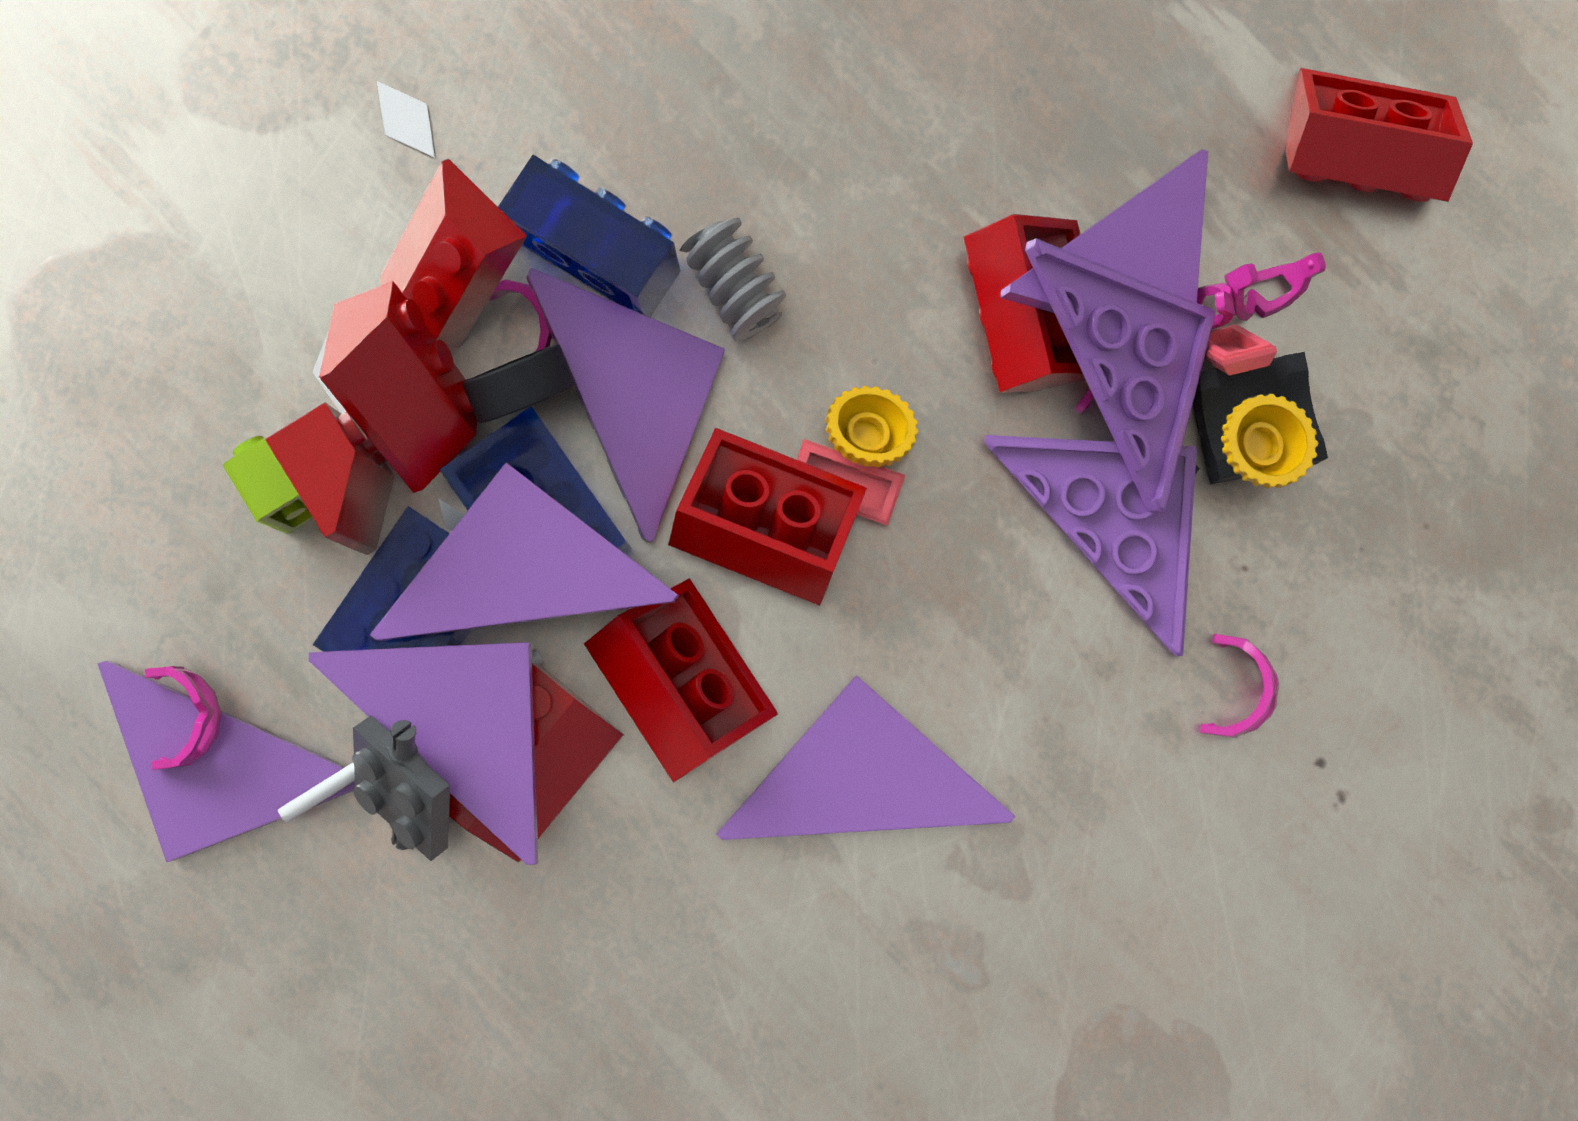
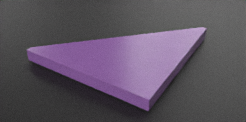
M1201 149L1068 244L1061 247V249L1197 303L1208 151ZM1034 268L1001 290L1000 298L1054 313Z
M1039 239L1028 241L1025 247L1026 254L1147 511L1165 513L1216 310Z
M530 268L526 279L530 288L533 289L555 344H560L576 382V392L607 456V462L624 500L626 499L638 526L641 539L652 542L725 349Z
M985 435V444L1172 654L1183 656L1197 446L1182 445L1165 513H1152L1147 511L1115 442Z
M505 463L371 632L370 636L378 641H386L396 638L463 631L495 625H508L648 605L674 603L679 595L513 467Z
M531 643L309 652V662L368 717L370 715L374 717L389 732L395 722L401 720L412 722L411 727L413 725L416 726L415 744L418 747V754L430 768L450 784V793L525 864H538Z
M103 661L98 663L166 862L180 859L281 820L282 818L278 812L279 808L345 768L330 761L328 758L290 741H285L259 729L257 726L221 711L219 734L202 757L189 766L152 770L151 761L159 760L162 757L173 759L187 744L199 711L194 706L190 696L155 680L145 678L123 668L115 662ZM355 781L317 805L353 792Z
M856 675L716 835L722 840L997 824L1010 823L1016 816Z

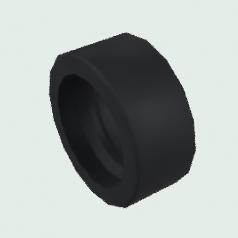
M555 344L463 382L462 386L478 422L486 423L551 398L573 387L576 382L560 344Z

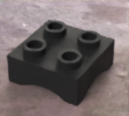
M1305 352L1273 358L1270 366L1230 376L1218 368L1201 371L1193 400V408L1210 485L1242 479L1240 474L1234 473V468L1227 463V456L1222 451V448H1224V443L1221 441V436L1224 435L1222 426L1227 423L1226 417L1233 413L1235 406L1242 404L1241 402L1248 398H1253L1260 394L1263 396L1274 394L1275 397L1284 396L1287 401H1294L1299 409H1304L1306 417L1312 420L1311 426L1316 430L1315 440L1318 441V446L1315 447L1317 456L1313 458L1312 463L1316 465L1328 458L1325 441L1320 432L1312 405L1309 370Z

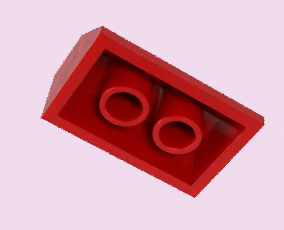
M1300 68L1285 145L1289 172H1293L1300 178L1311 182H1322L1325 179L1346 182L1351 187L1364 192H1374L1377 189L1399 192L1405 198L1417 202H1427L1430 199L1449 202L1473 145L1456 97Z
M446 159L439 165L380 276V286L394 281L406 299H412L418 305L425 325L436 340L444 341L450 351H453L463 344L527 235L450 159Z
M1012 214L963 237L968 255L967 265L973 277L980 306L979 317L985 328L991 353V368L997 380L1000 393L1034 392L1086 380L1055 313L1000 298L1003 288L1033 268L1025 251L1026 243L1039 239L1061 248L1080 235L1077 220Z
M394 281L334 304L319 378L413 493L422 491L476 435L478 420L462 386V383L468 379L464 378L454 364L451 351L446 343L442 340H436L425 325L418 305L412 299H406Z
M324 402L267 437L265 441L324 537L365 555L375 551L395 476L388 467L387 460L347 411L341 414Z
M715 427L676 509L668 545L820 606L867 487Z
M690 578L670 588L679 595L674 603L633 607L617 615L584 643V646L673 783L778 715V712Z
M532 663L537 832L539 839L624 734L544 667ZM450 793L449 817L466 831L516 862L521 861L512 850Z

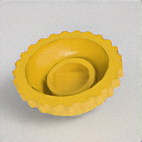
M864 385L862 388L853 387L851 391H844L841 397L835 398L827 412L825 431L829 434V442L834 444V449L839 451L844 458L858 465L879 468L884 465L890 466L894 461L899 462L904 455L907 456L916 442L918 434L916 426L918 421L914 418V411L909 409V404L906 401H902L899 395L892 394L888 389L881 390L878 386L870 388Z
M1260 394L1253 398H1248L1242 401V404L1233 408V413L1226 417L1227 423L1222 426L1224 435L1221 436V441L1224 443L1222 451L1227 456L1226 461L1234 468L1235 474H1240L1245 482L1251 481L1254 486L1262 485L1266 489L1272 487L1281 488L1297 482L1298 478L1306 475V470L1313 466L1312 460L1317 456L1315 447L1318 446V441L1315 440L1316 430L1311 426L1312 420L1306 417L1304 409H1299L1294 401L1289 402L1286 400V397H1275L1274 394L1267 396Z

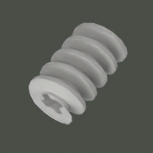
M733 218L724 222L719 221L707 226L687 239L679 250L685 253L689 252L686 261L690 269L700 270L697 279L701 287L712 288L708 295L712 305L723 306L720 312V318L723 323H736L731 330V336L734 341H741L754 336L776 322L782 315V312H779L776 307L786 297L784 290L769 294L766 292L765 289L775 279L773 272L758 276L755 274L754 271L764 261L762 254L745 258L743 253L753 243L751 236H744L734 240L732 235L742 225L740 218Z

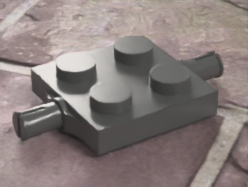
M370 715L353 727L354 755L352 760L355 775V787L353 789L355 798L366 812L372 815L378 813L390 824L392 828V845L396 844V848L400 850H413L416 848L432 861L448 848L450 784L430 768L418 754V747L415 744L416 726L413 725L411 727L412 722L406 720L395 722L389 732Z

